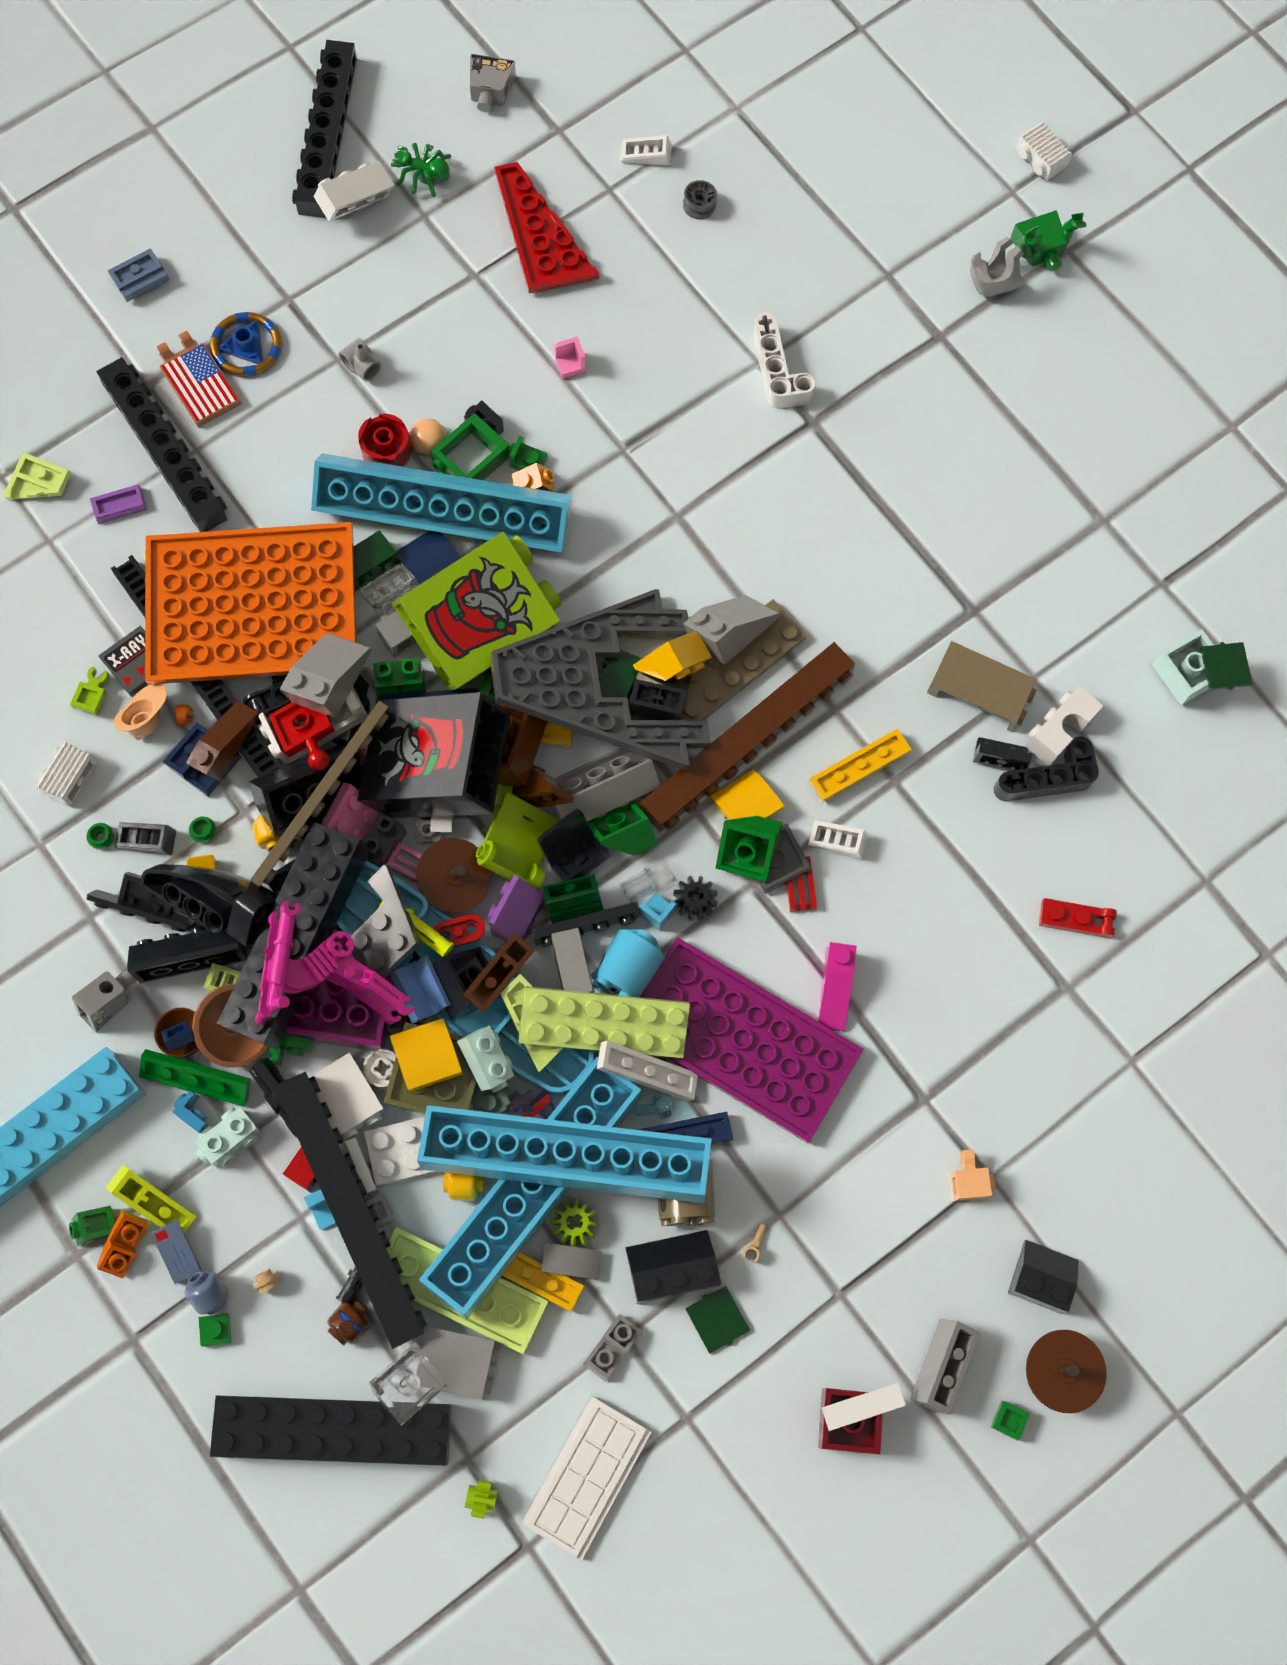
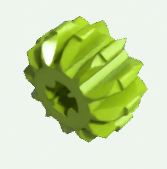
M576 1198L574 1199V1208H570L566 1200L563 1201L566 1211L563 1212L559 1208L554 1210L561 1219H551L552 1225H561V1227L553 1231V1235L557 1236L564 1233L560 1239L561 1244H565L569 1237L573 1247H576L577 1238L580 1239L583 1246L587 1245L584 1235L586 1234L590 1238L595 1237V1233L588 1228H597L599 1226V1222L589 1221V1219L597 1215V1212L594 1210L586 1214L590 1204L585 1202L580 1209L578 1208L579 1199ZM580 1217V1224H583L580 1229L578 1227H575L573 1230L569 1229L570 1222H567L568 1219Z

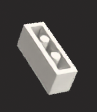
M380 161L372 164L367 162L362 164L357 170L352 172L346 170L337 178L322 180L318 184V189L313 197L328 221H332L386 199L392 191L394 184Z

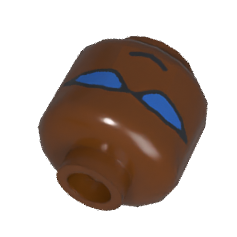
M357 1301L353 1305L349 1302H342L328 1318L327 1323L330 1328L327 1331L344 1346L346 1343L355 1344L370 1327V1321L366 1318L369 1312Z

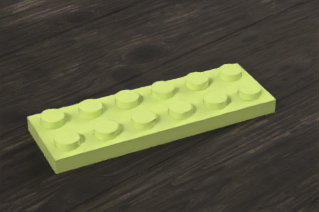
M525 986L518 1041L522 1044L599 1051L601 1042L610 1041L646 1055L683 1058L690 1003Z
M398 1227L395 1228L389 1240L391 1246L386 1249L391 1259L397 1257L403 1271L398 1276L402 1285L409 1284L415 1297L413 1301L524 1355L549 1301L500 1278L466 1321L424 1288L419 1281L443 1249Z

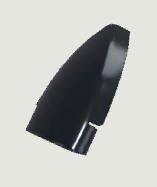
M155 865L142 873L139 884L209 931L219 933L225 930L228 936L247 948L254 946L278 896L262 885L259 887L250 879L217 869L188 865Z

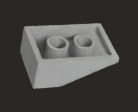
M744 595L703 607L684 622L683 625L687 634L697 630L712 658L725 665L779 619L780 615Z
M326 633L291 667L280 690L294 704L337 718L372 649Z

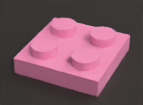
M343 782L321 825L363 841L380 813L357 801L359 790L353 785Z

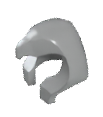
M1008 237L997 242L992 257L988 262L981 259L980 252L976 253L971 259L970 274L976 290L984 297L997 296L1024 285L1020 274V258L1024 254L1016 246L1007 252L1005 257V249L1013 244L1012 240Z

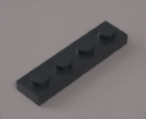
M636 901L534 928L533 936L536 945L542 944L543 947L551 946V934L575 928L579 929L580 937H582L585 932L592 930L595 933L604 932L610 929L611 925L618 923L621 926L630 925L636 922V919L640 916L639 906Z

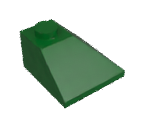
M633 800L626 806L617 807L607 812L603 817L587 821L593 835L602 846L635 856L645 853L650 848L658 845L648 817Z
M761 816L725 820L715 869L767 882L778 847L783 822Z

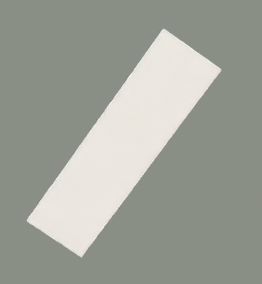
M895 1383L822 1407L828 1430L831 1431L904 1407L906 1404L899 1383Z

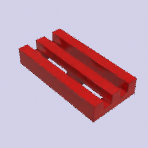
M806 856V859L808 860L812 868L810 856ZM812 870L806 873L810 904H806L802 875L797 877L800 905H795L792 880L786 883L790 912L816 910L817 903Z

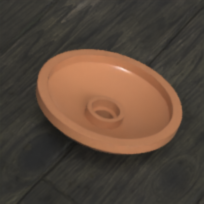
M235 984L221 986L207 994L199 1003L192 1023L193 1037L199 1051L211 1062L230 1068L242 1067L253 1063L269 1048L264 1044L229 1029L227 1030L225 1027L217 1024Z

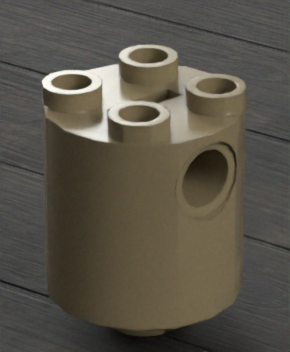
M711 1159L705 1204L658 1198L661 1226H677V1224L696 1226L703 1225L704 1223H714L715 1203Z

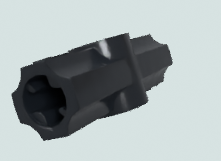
M269 1057L261 1059L248 1071L264 1092V1098L277 1115L281 1116L286 1126L297 1138L274 1087L286 1080H284L279 1073L280 1071Z

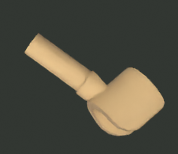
M760 1224L751 1245L743 1250V1258H745L746 1252L749 1249H753L757 1253L753 1263L758 1261L760 1257L758 1248L767 1228L766 1225Z

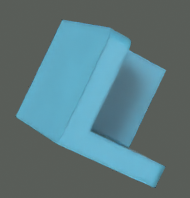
M655 892L646 904L642 903L639 907L640 916L660 931L676 912L677 903L674 901L669 903Z
M321 1189L304 1197L308 1208L312 1210L319 1229L324 1230L336 1224Z

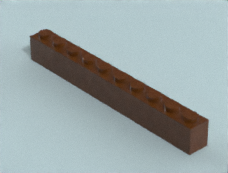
M833 642L713 741L709 748H705L690 760L687 770L679 769L640 802L642 812L660 833L665 828L668 830L672 829L680 821L679 817L683 813H691L698 807L701 798L705 795L707 797L713 795L718 790L719 783L724 779L727 781L732 779L739 771L737 768L743 763L747 765L758 756L757 752L761 748L765 747L767 749L777 740L776 736L782 731L786 733L792 729L797 723L795 721L801 715L805 717L810 714L816 707L814 704L820 699L823 701L828 699L835 691L833 688L839 683L842 685L846 684L853 677L852 671L855 666L853 660Z

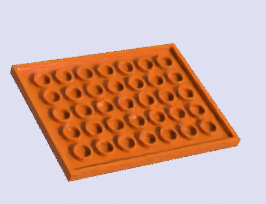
M352 522L146 536L145 681L147 684L288 675L291 667L326 633L357 643Z

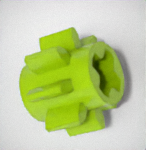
M478 1479L477 1486L469 1485L464 1508L472 1509V1517L484 1519L486 1512H494L498 1490L490 1489L492 1482Z

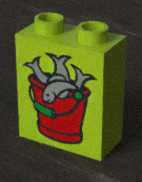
M504 531L392 602L393 607L448 690L459 688L491 667L490 656L492 651L544 632L560 621L554 611L561 606L560 598L548 581L543 580L538 584L535 582L526 567L533 562L532 554L524 541L517 535L509 540Z

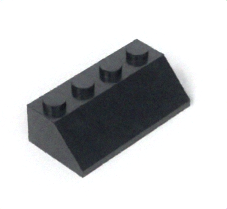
M342 743L324 750L329 755L330 762L327 768L322 771L313 770L308 764L307 757L248 781L255 805L275 838L283 835L345 749L346 744ZM358 752L354 756L357 761L347 775L342 772L338 778L341 782L340 786L332 797L328 794L322 800L325 804L324 808L316 819L311 816L306 825L326 816L343 782L349 783L357 789V779L360 772L363 771Z
M205 927L192 929L189 934L180 935L179 933L165 935L164 939L161 940L144 939L138 941L137 945L129 946L127 970L141 984L210 969L213 963L224 966L247 961L248 958L246 947L228 936L227 931L223 930L219 933H213Z

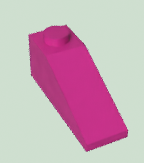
M830 942L826 948L818 1022L831 1030L845 1031L854 975L856 945Z

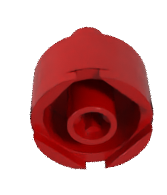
M386 413L379 414V417L373 419L370 417L363 422L358 432L363 460L404 467L411 456L409 433L404 422L397 416Z

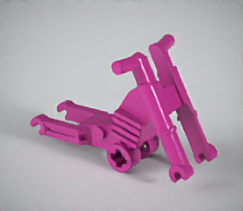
M286 900L280 906L279 920L277 919L278 913L276 911L269 915L270 930L267 949H264L265 961L260 985L259 1008L255 1017L256 1024L264 1025L271 1012H276L278 1009L289 1006L290 1000L288 997L282 996V992L288 994L300 993L316 987L325 979L336 986L351 991L354 996L380 1014L385 1022L389 1024H395L401 1020V1016L393 1017L391 1015V1012H394L396 1009L403 1016L414 1012V1007L406 1008L404 1005L411 1000L410 997L404 995L375 971L370 970L353 957L354 941L348 933L343 931L335 932L306 957L292 960L289 959L290 950L293 948V931L296 915L301 909L300 904L296 903L292 910H290V903Z

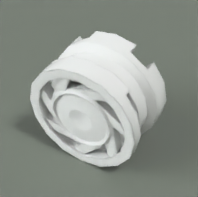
M379 1049L373 1053L371 1052L366 1057L363 1063V1073L367 1082L373 1088L387 1090L396 1058L394 1052L387 1049Z

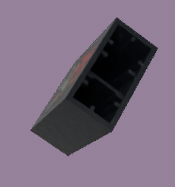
M481 692L379 700L388 706L386 714L389 717L379 731L373 729L370 733L373 739L367 748L364 769L360 772L357 779V789L359 790L357 801L390 818L493 814L510 712Z

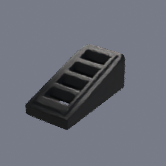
M119 822L114 848L172 855L176 830L169 825ZM129 830H133L131 842L127 843ZM140 831H143V832H142L141 843L138 844V842H139V836H140ZM151 833H154V834H153V839H152V844H149V843H150V838H151Z

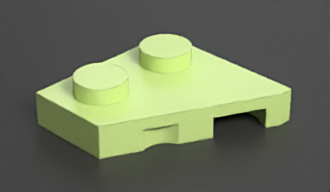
M23 452L3 496L8 500L62 496L72 473L65 468Z

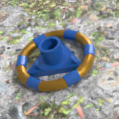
M241 312L228 316L215 327L210 339V351L214 361L221 369L236 376H253L266 371L277 361L282 348V338L278 327L269 318L253 312ZM252 321L247 327H238L231 338L219 345L227 328L235 323ZM258 323L265 327L273 340V346L265 360L263 359ZM220 352L257 365L245 367L232 365Z

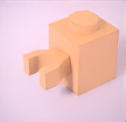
M974 1149L963 1150L959 1153L962 1170H955L950 1173L954 1201L987 1199L991 1197L992 1191H995L993 1175L989 1174L988 1168L976 1169Z

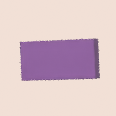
M139 484L90 498L98 524L147 510Z

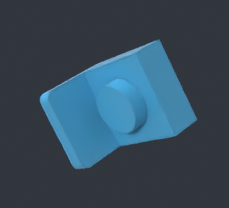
M190 1090L187 1094L183 1093L174 1104L175 1109L173 1113L200 1134L209 1127L204 1122L207 1117L196 1108L189 1111L199 1099Z

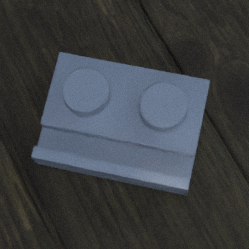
M151 248L107 270L126 302L170 280Z

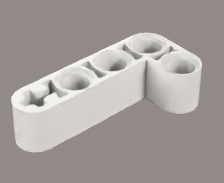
M760 313L755 319L753 339L769 405L781 409L808 404L811 402L816 383L814 377L808 373L789 375L777 320L771 313ZM776 391L783 392L784 394H777Z

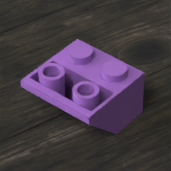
M514 875L511 882L507 880L504 883L500 895L503 897L498 905L494 904L487 917L490 919L491 934L503 941H506L514 932L525 941L545 903L544 895L523 879Z

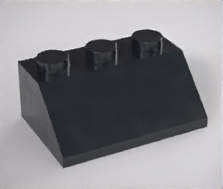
M708 1230L625 1247L637 1304L721 1285L716 1256Z

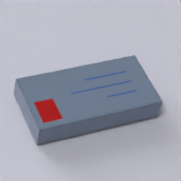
M178 1219L151 1231L153 1240L174 1284L191 1277L196 1272L202 1271Z

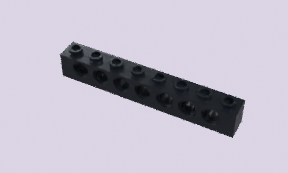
M326 40L325 50L321 49L320 63L322 65L321 69H317L316 83L318 85L317 89H313L312 102L314 105L313 109L310 108L308 113L310 126L309 129H305L304 141L306 146L305 149H301L300 161L302 166L301 169H297L296 182L298 186L297 189L293 190L292 202L296 204L298 215L326 218L313 196L318 189V184L326 178L332 180L335 177L357 62L355 43Z
M123 357L97 370L96 373L102 385L198 531L207 532L227 521L228 519L224 512L227 509L226 504L220 495L215 497L212 493L215 489L207 476L202 478L199 472L202 469L194 457L192 459L189 458L187 455L189 452L188 447L182 438L177 440L174 434L177 432L171 421L163 419L162 415L164 412L157 401L152 402L149 398L152 394L145 382L140 384L137 380L140 376L133 364L127 365ZM155 423V425L147 427L148 425ZM168 442L166 445L160 446V444ZM176 461H181L177 465H172ZM188 480H194L190 484H184ZM201 499H207L204 503H197Z

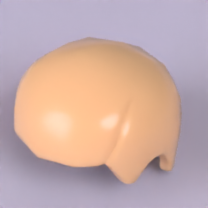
M425 418L414 423L409 432L411 447L421 456L424 454L432 456L431 450L448 436L446 429L437 420Z

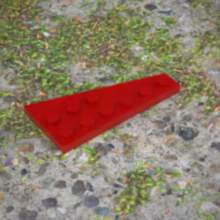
M514 162L495 166L496 179L528 292L534 293L599 279L597 269L589 263L586 254L578 248L572 235L555 212L551 211L542 194L539 195L533 186V182L519 163Z

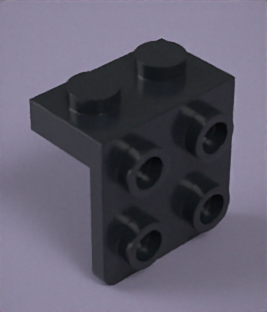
M575 809L566 815L561 821L539 836L537 840L551 870L562 881L586 876L611 857L609 850L602 846L596 837L593 836L586 818L580 809Z

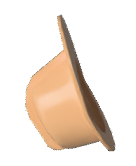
M152 684L140 690L126 707L116 715L114 719L115 728L122 732H129L136 740H140L144 736L153 733L160 724L159 710L166 702V688L161 684Z

